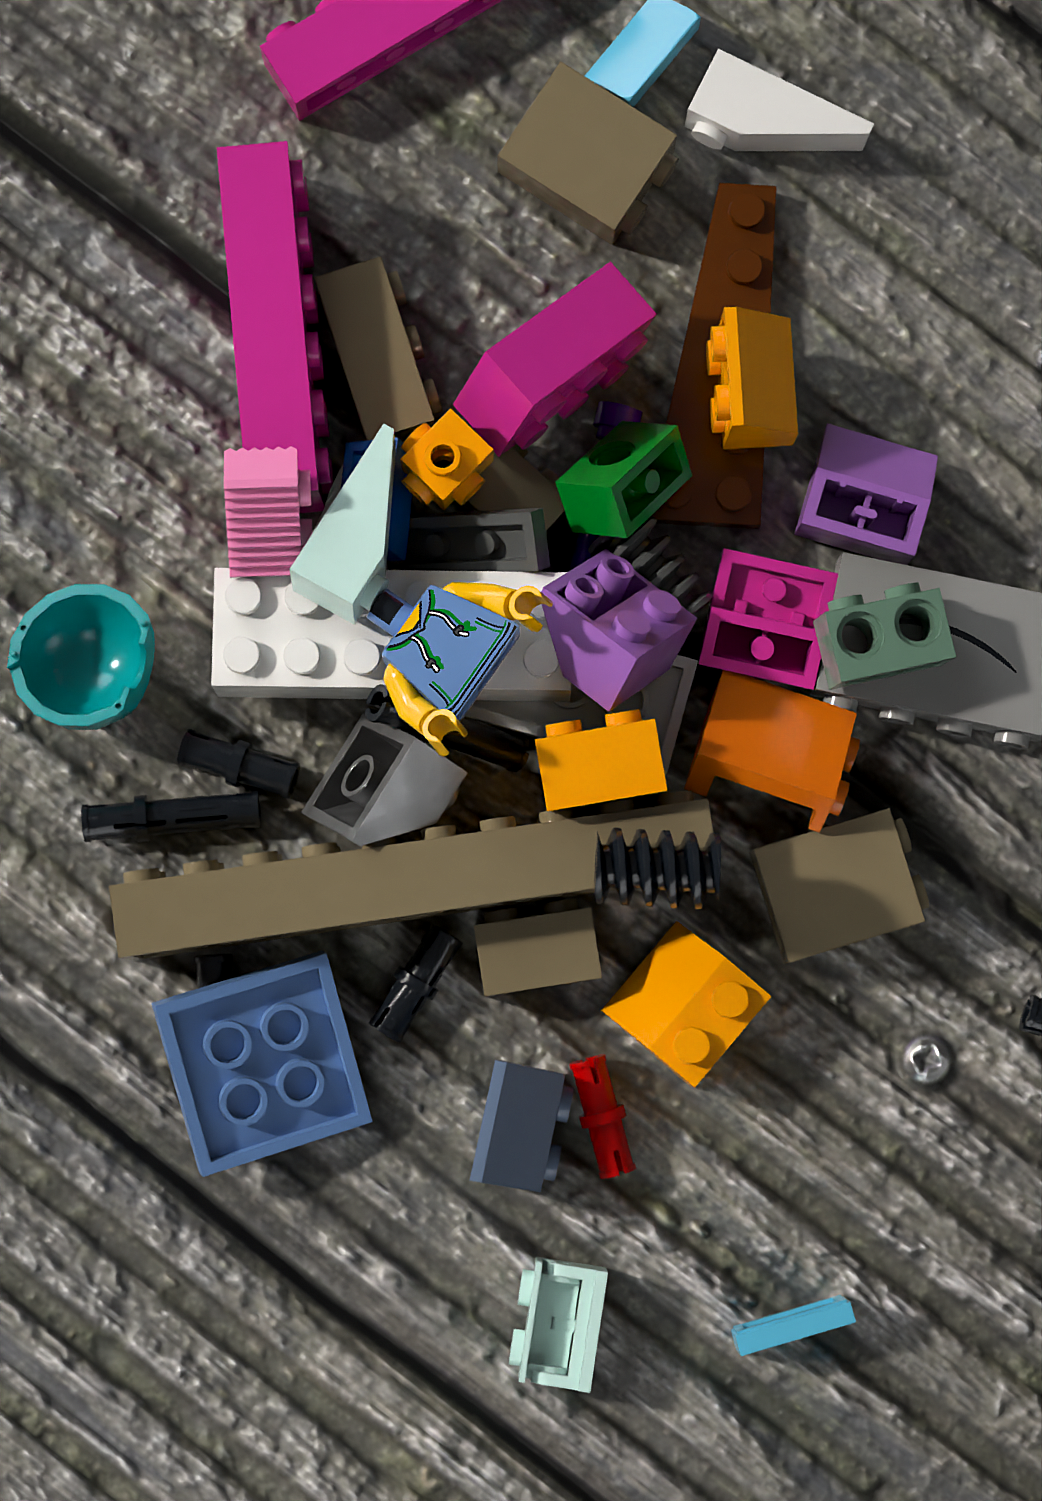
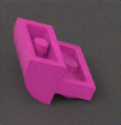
M723 548L711 603H709L698 664L814 690L821 653L813 621L824 612L829 611L827 603L833 600L838 573Z

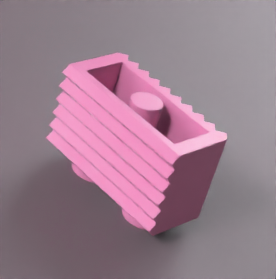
M292 446L285 450L281 447H277L274 450L268 447L259 450L254 447L249 451L244 448L237 451L229 448L224 451V494L230 578L290 576V567L313 533L312 519H300V507L311 506L310 470H298L297 449Z

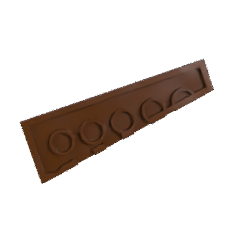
M719 183L666 421L668 425L678 426L693 476L650 516L656 518V524L759 529L761 526L764 447L723 449L722 433H712L710 399L714 398V387L719 385L718 375H708L706 344L707 340H710L711 326H719L724 307H740L771 314L776 186Z

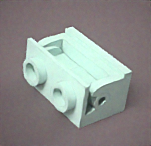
M536 1257L534 1271L522 1270L517 1305L528 1306L525 1330H513L508 1364L520 1366L518 1373L519 1382L525 1383V1378L531 1379L532 1383L590 1393L608 1276L606 1267Z

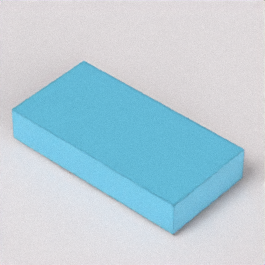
M837 1295L735 1325L731 1329L736 1350L740 1356H744L855 1323L856 1319L850 1301L844 1296Z

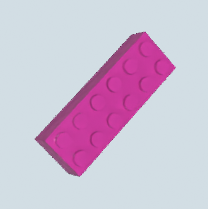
M287 141L216 147L242 447L248 451L254 447L259 450L265 447L272 450L281 447L285 450L290 446L297 449L298 470H310L311 506L300 507V513L320 512L325 508L324 495L329 494L334 482L332 460L329 459L328 447L320 448L319 442L321 437H330L327 403L324 402L323 389L315 390L314 381L325 380L322 347L319 345L318 332H310L309 324H319L317 291L314 289L313 275H304V268L314 267L312 235L311 232L309 233L307 217H299V212L309 211L306 176H304L302 159L292 160Z

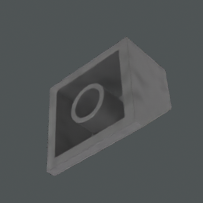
M363 713L301 813L355 844L363 846L436 824L442 813L448 810L457 799L459 786L468 772L446 757L439 755L434 749L418 738L397 728L381 723H373Z

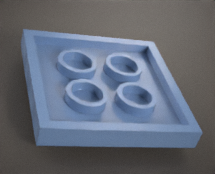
M324 951L311 953L151 1003L198 1171L202 1177L373 1122L327 953Z

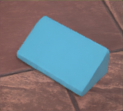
M647 0L586 73L585 77L634 107L697 32L701 16L673 0Z

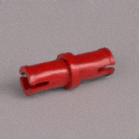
M605 1054L587 1057L586 1061L577 1060L569 1063L584 1114L579 1116L582 1129L588 1128L599 1168L600 1179L620 1176V1171L626 1174L636 1170L622 1119L627 1115L624 1105L617 1104Z

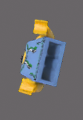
M452 582L443 587V589L430 585L415 606H412L389 589H386L370 609L367 619L393 636L382 653L383 662L387 666L383 681L398 716L425 736L439 755L444 757L450 753L441 742L448 732L458 731L464 738L467 736L468 732L460 721L520 637V626L512 620H518L532 632H538L542 629L543 625L530 616L531 611L540 604L552 607L553 602L534 586H524L516 590L488 583Z

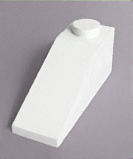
M718 49L687 110L684 127L692 130L691 135L697 141L713 149H722L725 146L734 151H862L874 123Z

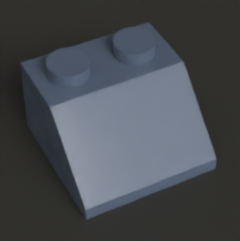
M495 1059L470 1181L541 1192L543 1179L555 1181L562 1146L551 1144L555 1121L567 1123L574 1088L563 1086L564 1073Z

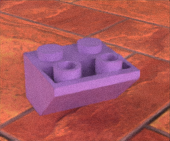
M827 423L794 535L875 559L908 565L915 557L931 502L938 456Z
M607 549L544 586L541 591L553 602L552 607L546 604L541 605L563 677L608 712L671 668L697 620V617L682 607L672 594L657 588L636 572L627 560L612 554Z

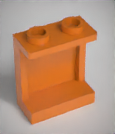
M722 670L706 711L684 789L692 790V792L706 797L714 777L718 776L812 808L813 811L808 829L820 833L828 814L839 816L847 797L850 783L840 779L842 771L850 772L859 749L860 739L851 736L857 713L744 674Z

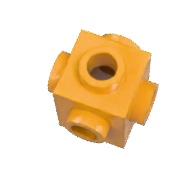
M450 408L432 427L426 422L421 424L402 444L401 448L406 454L400 459L401 467L407 476L401 482L425 506L432 500L443 510L454 500L462 506L484 484L485 479L480 474L493 462L494 449ZM441 460H447L452 463L446 468L435 466Z

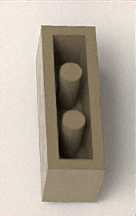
M380 256L314 277L366 440H373L383 424L393 428L394 436L403 442L424 422L432 427L435 424L433 415L443 411L433 379L422 381L415 362L425 358L415 325L404 327L398 310L399 306L407 304V300L397 270L386 273Z

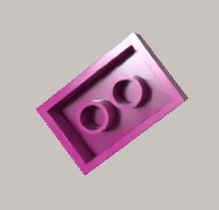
M610 261L485 351L453 403V406L481 438L494 449L498 457L516 444L524 450L547 431L549 426L545 422L557 413L563 420L568 418L588 400L589 395L586 392L599 384L604 390L616 382L628 370L629 365L626 361L637 354L648 342L647 337L643 333L657 313Z

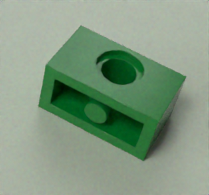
M621 421L555 483L572 532L628 538L693 475L677 425Z

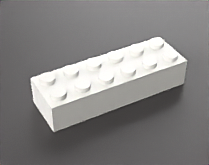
M214 568L211 686L218 697L368 699L370 692L377 685H385L383 678L387 666L383 662L382 653L393 636L367 619L369 613L367 609L363 611L354 625L293 591L291 576L230 578L229 568ZM386 570L385 578L389 580L387 589L412 606H415L430 585L443 589V587L452 582L488 583L516 590L524 586H534L542 591L544 586L567 572ZM541 604L533 608L530 616L543 625L540 631L532 632L518 620H512L520 626V637L476 700L570 702L571 682L562 675Z

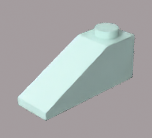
M386 424L382 425L289 569L293 591L354 625L365 609L370 611L378 597L389 585V580L385 577L396 451L394 429Z

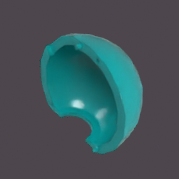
M74 584L47 594L24 614L10 640L7 668L10 670L17 695L34 715L68 730H98L131 714L143 698L154 662V630L148 614L129 594L105 584Z

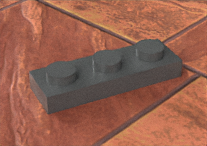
M543 508L410 514L406 559L402 561H387L388 570L499 572L543 570L550 567Z

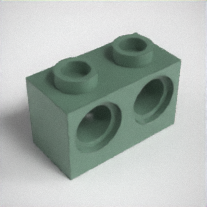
M919 582L885 590L886 599L864 603L862 595L859 594L828 602L829 611L824 612L815 619L813 624L829 690L942 666L956 658L940 588L921 591ZM901 614H911L921 622L923 627L921 641L909 640L902 634L899 627ZM844 626L857 627L864 633L867 641L864 653H853L845 647L842 641Z

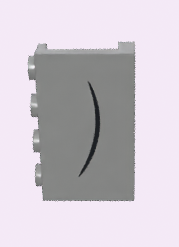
M845 552L840 555L834 570L835 573H838L833 600L861 594L864 603L886 599L885 590L919 582L921 591L940 588L956 658L942 666L829 690L821 658L814 690L811 689V696L823 698V702L855 713L858 706L880 710L879 719L890 723L914 725L915 718L938 722L936 731L948 735L971 737L972 729L995 734L994 743L1012 748L1028 749L1030 741L1038 742L1042 740V593ZM901 614L899 627L902 634L909 640L921 641L923 636L921 622L911 614ZM844 626L842 641L845 647L853 653H864L867 646L864 633L857 627Z

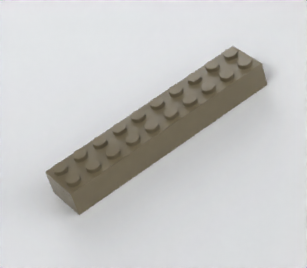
M692 790L658 795L657 800H654V807L635 809L633 799H625L598 804L596 809L597 815L576 818L574 808L540 812L538 817L539 823L516 826L515 816L500 817L480 821L481 832L457 835L456 825H446L420 830V841L399 843V838L396 835L363 845L362 849L341 852L337 842L314 844L301 847L303 858L283 860L282 854H278V851L252 853L242 856L243 866L225 869L224 863H219L217 859L183 864L184 875L166 877V871H159V868L123 873V884L109 886L118 958L134 961L593 894L597 831L601 843L606 844L613 828H621L626 845L630 846L636 830L645 829L650 845L654 847L661 831L670 830L676 848H679L685 833L689 831L695 833L700 850H703L709 835L713 833L708 799L694 801ZM612 887L610 889V891L617 890L616 888Z

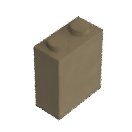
M560 61L497 155L498 173L613 245L621 231L630 235L641 221L648 207L642 200L652 184L662 188L675 169L679 160L678 157L673 155L677 135Z
M890 808L822 828L820 833L812 831L762 846L749 852L783 964L925 922L922 910L929 908L927 892L920 875H910L904 855L912 851L910 838L901 818L893 820Z

